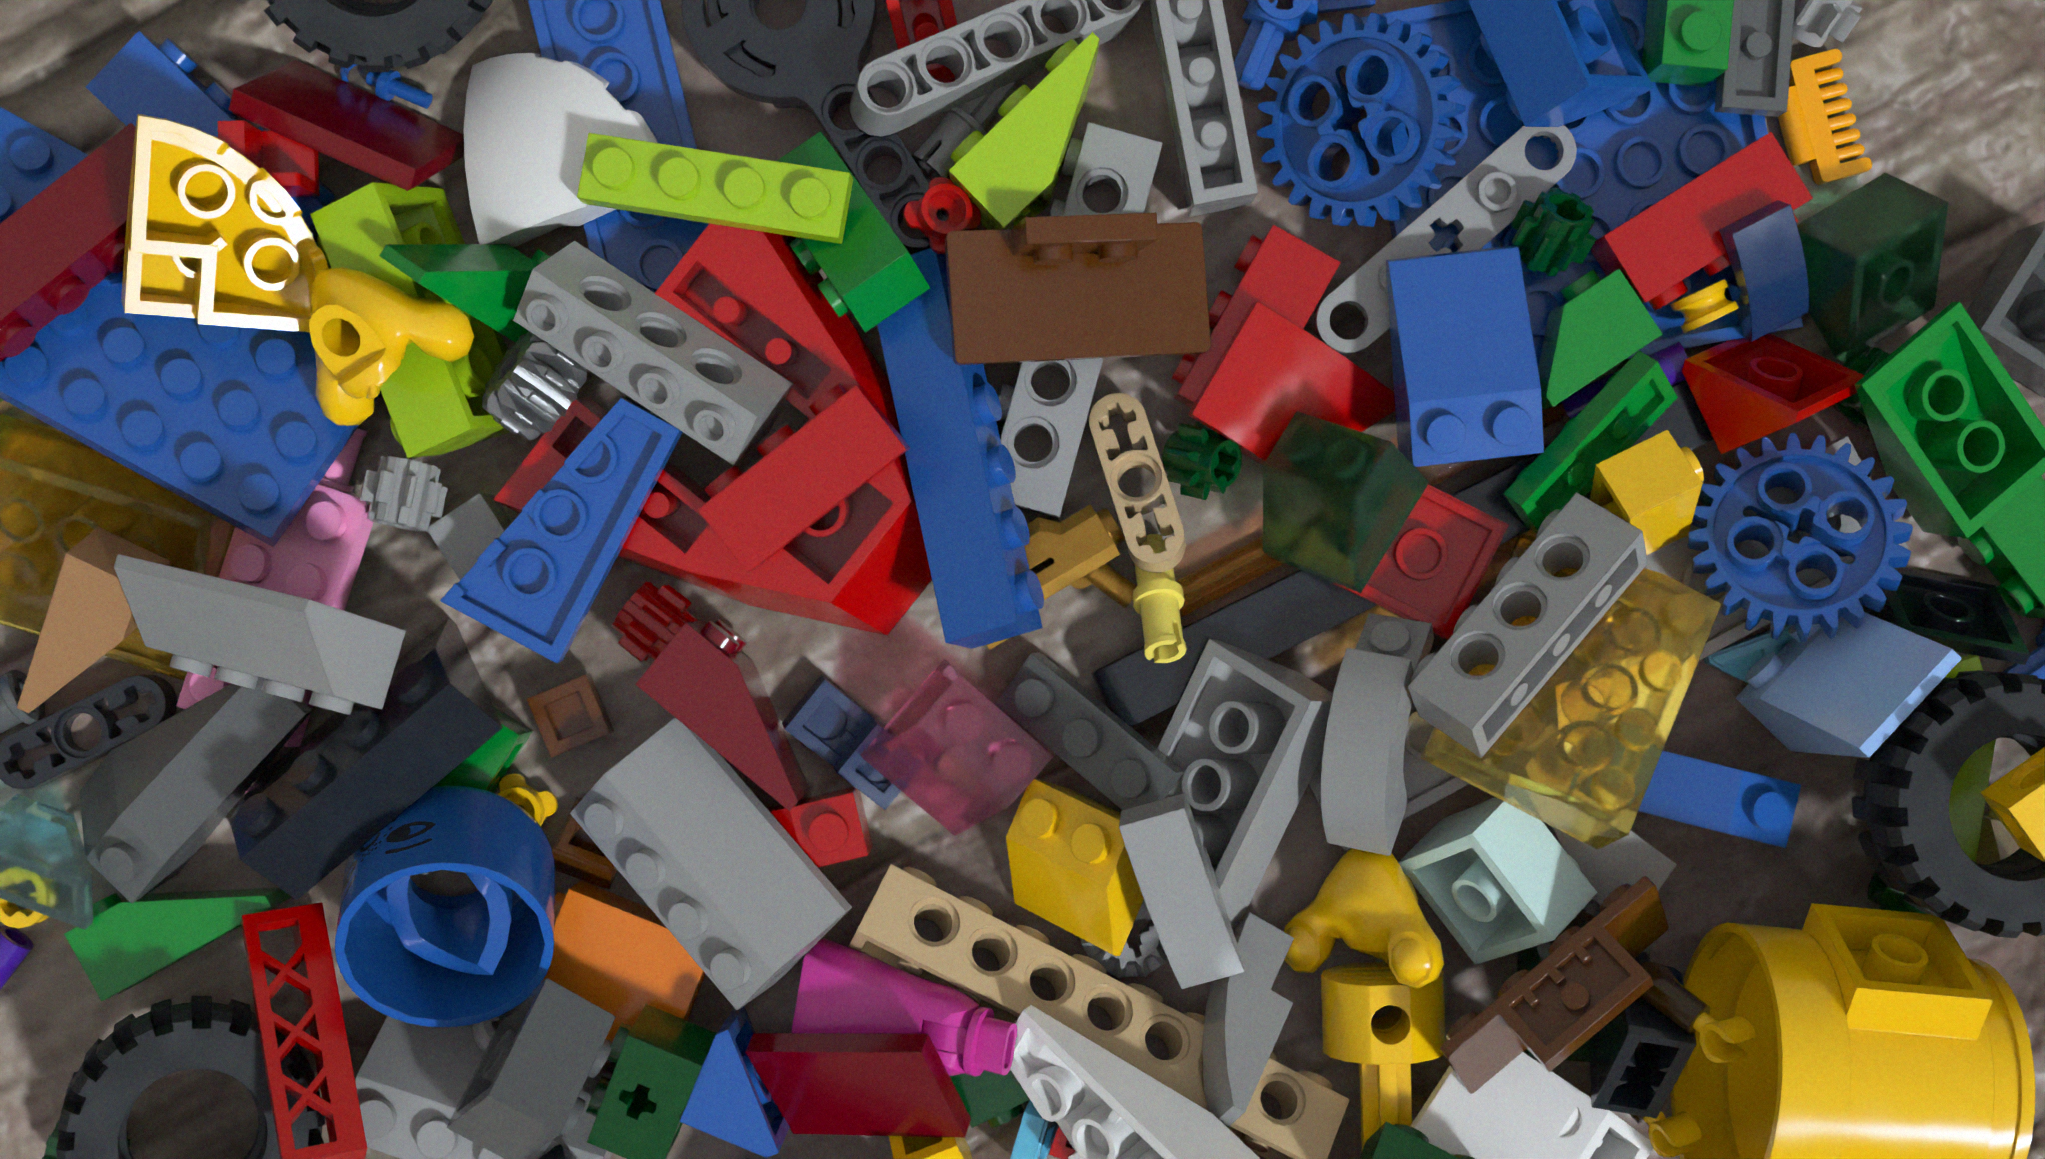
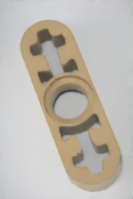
M1109 394L1095 403L1089 415V426L1095 449L1132 561L1139 568L1147 572H1165L1175 567L1185 553L1186 542L1183 525L1142 404L1128 394ZM1116 414H1121L1125 422H1130L1127 425L1132 450L1122 454L1115 432L1112 429H1108L1110 427L1109 417ZM1133 468L1147 469L1156 479L1153 489L1142 497H1130L1124 494L1119 488V481L1126 471ZM1161 504H1164V505L1166 506V508H1158V507H1159ZM1154 511L1155 521L1162 536L1173 535L1165 540L1166 550L1161 553H1154L1150 545L1139 546V544L1147 541L1142 515ZM1127 515H1135L1132 518L1127 517Z

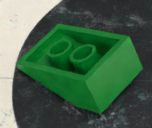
M1951 302L1854 384L1886 476H1892L1895 480L1892 488L1900 499H1906L1907 510L1923 532L1968 539L2045 473V427L1960 302Z

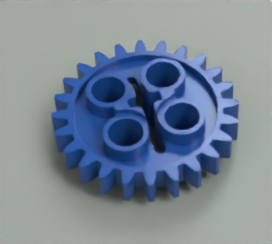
M1371 12L1364 27L1361 17L1346 13L1343 18L1341 33L1336 24L1323 20L1319 23L1321 41L1318 42L1312 37L1300 34L1297 40L1302 55L1299 58H1295L1281 53L1278 57L1288 72L1285 78L1267 77L1266 84L1278 94L1276 101H1266L1258 104V109L1273 115L1272 124L1257 130V136L1274 140L1275 147L1267 151L1261 159L1264 163L1282 165L1280 171L1273 178L1272 183L1274 186L1280 187L1295 185L1288 202L1291 205L1304 206L1311 201L1309 217L1324 220L1331 213L1333 225L1348 227L1355 215L1358 226L1374 227L1378 210L1384 220L1397 221L1399 220L1400 213L1399 200L1408 207L1420 208L1422 201L1417 187L1422 185L1428 188L1440 189L1442 185L1432 171L1436 164L1445 166L1455 165L1456 160L1444 151L1443 148L1445 141H1458L1464 138V133L1448 127L1449 118L1465 112L1466 106L1447 101L1446 95L1455 90L1461 84L1459 78L1451 75H1438L1450 58L1447 54L1439 51L1426 55L1433 38L1421 32L1409 38L1411 24L1395 19L1388 28L1385 16ZM1385 62L1389 73L1387 83L1381 91L1373 94L1369 86L1370 74L1375 66ZM1343 67L1347 68L1345 74L1346 86L1340 78V70ZM1326 88L1330 97L1329 107L1322 117L1316 119L1312 111L1313 99L1320 90ZM1359 109L1365 110L1367 113V117L1358 123L1360 133L1354 132L1352 127L1353 124L1361 119ZM1404 122L1409 132L1408 143L1401 153L1394 156L1389 147L1390 133L1397 125ZM1345 147L1350 158L1349 168L1343 177L1336 180L1331 167L1333 157L1339 150ZM1372 156L1377 159L1380 168L1379 173L1375 176L1372 174Z
M1790 433L1785 450L1777 451L1768 437H1764L1761 440L1760 454L1757 458H1754L1742 447L1736 449L1735 465L1737 470L1718 463L1714 471V479L1718 486L1702 484L1699 500L1705 506H1696L1692 524L1701 529L1689 532L1687 542L1689 549L1704 551L1693 558V573H1713L1704 583L1703 593L1705 596L1725 592L1727 595L1721 611L1724 616L1734 613L1742 607L1747 610L1745 629L1748 631L1752 630L1763 618L1771 621V637L1775 640H1778L1786 624L1795 625L1800 642H1807L1811 626L1814 624H1820L1822 630L1830 639L1835 638L1839 626V617L1841 616L1855 628H1859L1862 625L1865 614L1861 604L1880 612L1887 600L1881 589L1897 591L1903 576L1894 568L1906 567L1911 551L1898 544L1909 541L1913 527L1911 524L1895 521L1904 515L1907 506L1906 499L1885 500L1891 492L1895 481L1893 477H1883L1875 481L1869 478L1875 463L1873 457H1869L1854 466L1848 462L1851 444L1845 443L1832 455L1825 453L1826 442L1824 435H1818L1809 450L1801 449L1796 433ZM1774 487H1785L1794 491L1800 499L1792 504H1780L1771 500L1766 492ZM1752 510L1758 516L1746 517L1743 512ZM1835 515L1850 516L1859 523L1861 529L1854 533L1839 532L1831 527L1827 519ZM1797 530L1805 531L1809 536H1804L1799 544L1787 539L1794 536ZM1745 540H1754L1765 545L1770 553L1759 559H1750L1738 553L1735 546ZM1851 556L1854 562L1846 564L1841 561L1840 557ZM1804 569H1817L1828 576L1831 584L1824 588L1814 589L1801 583L1796 574Z

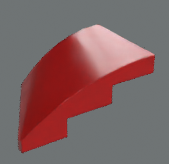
M1256 301L1252 303L1188 415L1239 445L1244 455L1286 480H1290L1394 412L1395 398L1393 391L1342 354L1290 320Z

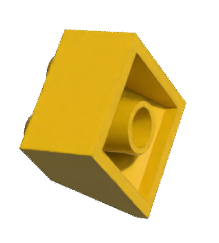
M1030 778L1006 835L1015 904L1112 955L1120 956L1144 900L1119 829L1121 813L1070 788Z

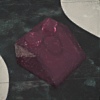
M946 659L940 663L860 754L867 763L954 836L1012 805L1054 757L1032 734Z

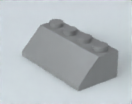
M121 554L117 555L114 569L146 647L173 654L169 667L209 677L212 667L215 665L218 668L214 679L254 690L258 678L261 677L264 678L261 692L302 702L305 690L313 691L309 702L310 705L347 715L351 714L354 702L378 709L383 708L406 630L310 599Z
M1209 639L1157 749L1184 770V773L1165 798L1186 793L1202 845L1207 849L1231 927L1236 928L1239 926L1323 755L1325 733L1333 693L1297 671L1217 639Z
M677 718L667 723L607 771L570 812L571 816L736 1010H739L776 984L852 908L724 758Z
M387 1016L355 1079L367 1148L400 1159H504L446 1128L484 1054V1051L479 1048L474 1040L473 1024L459 1027H428L406 1023ZM602 1067L594 1078L588 1076L578 1096L586 1101L585 1107L572 1131L566 1137L559 1135L554 1138L545 1151L536 1150L524 1159H539L559 1144L569 1151L574 1159H611L612 1152L587 1143L596 1116L586 1113V1110L601 1076L603 1075L611 1079L614 1071Z

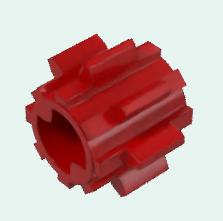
M645 582L626 602L612 623L611 627L623 635L617 644L640 662L643 660L647 661L650 657L656 660L685 623L698 621L697 618L686 611L692 603L669 584L667 586L662 585L658 589L651 582Z

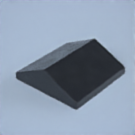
M1903 567L1894 568L1903 576L1897 591L1881 589L1887 598L1883 609L1877 612L1869 608L1870 615L1947 646L1955 652L2022 665L2026 664L2030 656L2000 593L1997 592L1996 585Z

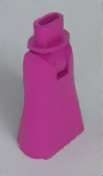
M823 938L811 948L803 959L791 1033L929 1034L949 1076L966 1073L976 1077L980 1076L984 1070L1005 1076L1010 1071L1013 1062L1017 1025L995 1019L992 1008L980 1007L976 1001L959 990L921 978L873 956Z

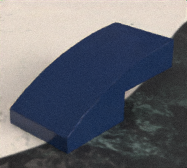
M1776 200L1720 229L1735 275L1733 280L1727 282L1729 285L1728 289L1732 301H1736L1739 308L1736 309L1745 339L1752 342L1808 313L1809 287L1807 269L1791 204Z
M822 674L782 722L787 732L832 765L838 775L884 810L889 807L926 762L908 744Z

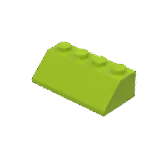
M372 182L310 214L318 233V247L323 251L326 261L331 268L344 267L361 271L383 280L411 296L452 304L420 285L379 256L386 244H465L443 188L416 186L407 191L393 184ZM463 310L461 311L469 318L474 333V339L468 355L456 361L448 362L427 355L412 342L406 347L401 365L381 386L380 391L391 416L390 427L398 443L403 446L407 458L442 455L510 433L509 430L493 420V416L482 408L485 384L495 372L494 367L505 357L507 347L501 333Z

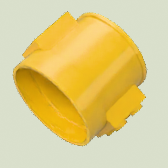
M1811 903L1802 930L1727 922L1712 928L1700 941L1684 975V987L1710 1006L1709 1015L1716 1021L1734 1016L1745 1017L1755 1028L1756 1037L1754 1040L1738 1044L1747 1052V1057L1727 1063H1714L1703 1053L1700 1045V1033L1695 1032L1696 1046L1675 1083L1670 1097L1672 1115L1683 1111L1689 1113L1697 1122L1702 1136L1699 1141L1692 1143L1693 1149L1679 1155L1680 1159H2027L2035 1116V1072L2031 1042L2022 1010L2004 977L1987 962L1980 959L1967 958L1943 919L1923 913Z

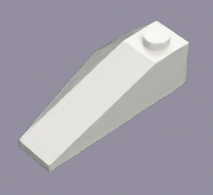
M1030 1005L1022 1011L1015 1023L1017 1025V1038L1010 1070L1042 1119L1051 1122L1056 1121L1075 1150L1068 1159H1260L1211 1112L1036 1007Z

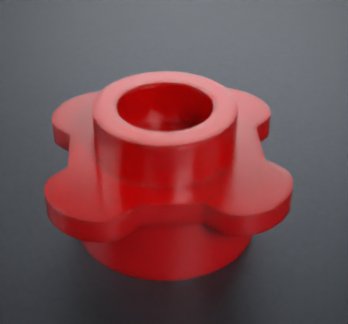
M945 177L932 179L925 195L919 201L908 202L903 210L905 223L911 228H918L929 239L931 250L937 254H945L944 239L949 232L974 230L981 220L980 210L971 203L965 191ZM937 211H945L948 219L946 221L939 220L936 215Z

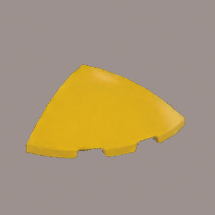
M137 114L128 198L121 303L125 313L196 318L198 324L310 332L308 323L311 318V287L318 271L329 268L323 251L316 245L311 231L302 218L301 209L288 192L264 168H259L245 156L230 148L227 142L200 129L166 118Z

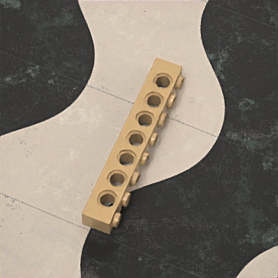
M890 864L848 946L849 948L873 956L921 978L959 990L976 1001L980 1007L992 1008L995 1019L1016 1023L1022 1011L1032 1005L1208 1111L1204 1090L1202 1051L1205 1016L1192 1012L1183 1014L1163 1004L1162 996L1153 989L1136 983L1126 985L1108 976L1106 968L1098 961L1080 954H1074L1071 957L1050 946L1049 939L1038 930L1024 925L1013 927L993 917V911L983 902L968 896H960L958 899L937 888L935 880L928 874L912 867L900 869ZM918 919L934 921L943 933V940L932 942L923 939L917 933L914 921ZM986 948L992 951L999 961V970L986 971L980 968L973 959L972 949ZM1038 976L1047 979L1055 989L1056 1000L1045 1001L1037 997L1031 989L1030 977ZM1089 1005L1102 1007L1108 1012L1112 1020V1030H1101L1092 1024L1087 1012ZM1146 1034L1156 1035L1165 1042L1169 1052L1168 1060L1157 1059L1148 1051L1145 1043ZM1272 1052L1245 1113L1228 1128L1260 1159H1328L1350 1099L1333 1091L1332 1083L1321 1075L1310 1071L1296 1072L1276 1062L1277 1057ZM1261 1092H1267L1278 1100L1282 1111L1281 1119L1272 1118L1264 1111L1261 1104Z

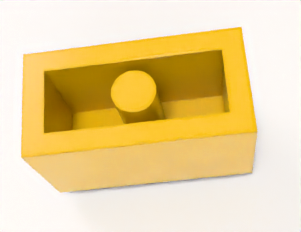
M1665 430L1596 464L1590 501L1642 530L1647 556L1688 536L1701 492L1702 482L1704 481V473L1692 450L1687 446L1680 448L1670 432Z

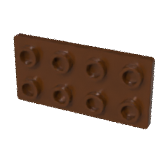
M1156 212L1025 217L1012 229L951 231L945 236L953 361L956 365L1200 354L1209 351L1211 348L1203 231L1201 224L1198 222L1157 224Z
M1644 876L1633 886L1626 883L1617 887L1604 899L1600 906V913L1581 929L1578 926H1574L1563 932L1550 946V955L1530 972L1527 969H1523L1513 974L1500 987L1497 994L1498 999L1479 1015L1476 1012H1471L1460 1018L1450 1028L1446 1035L1447 1041L1440 1047V1051L1470 1094L1476 1092L1526 1049L1536 1057L1548 1072H1551L1654 985L1651 976L1634 958L1662 936L1669 928L1656 885L1647 876Z

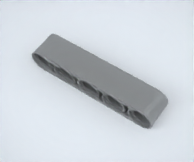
M1101 0L1013 1L875 59L866 65L859 75L851 97L850 112L852 120L859 129L869 135L881 137L896 133L1045 69V65L1052 55L1070 39H1074L1079 45L1092 32L1100 39L1099 45L1115 39L1126 30L1144 0H1118L1122 7L1121 10L1110 9ZM1052 16L1059 19L1065 25L1067 33H1053L1043 24L1041 17ZM993 39L1004 43L1010 50L1012 57L999 58L994 56L985 47L984 41ZM934 63L946 66L954 74L955 81L943 83L935 80L928 73L926 66ZM873 88L886 89L895 96L898 105L891 108L880 107L873 103L867 91Z

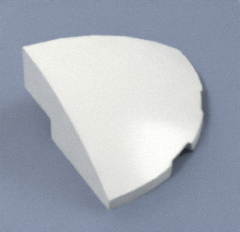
M535 53L505 54L472 65L465 103L463 129L464 159L470 207L479 244H509L512 247H516L558 227L580 226L616 210L583 204L577 198L588 133L653 143L658 142L643 117L638 112L625 110L617 99L606 90L609 81L593 70L576 62L565 60L559 62L546 57H540V54Z

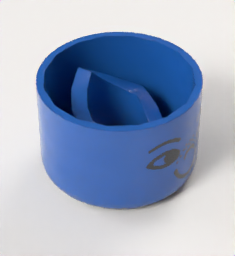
M447 785L435 786L429 789L346 859L335 936V954L340 972L352 991L361 1000L382 1014L406 1023L428 1027H459L477 1024L498 1017L525 1001L543 981L553 957L555 864L546 834L529 813L514 802L498 794L466 786ZM438 870L463 872L468 875L478 890L472 894L455 897L435 895L418 887L410 879V876Z

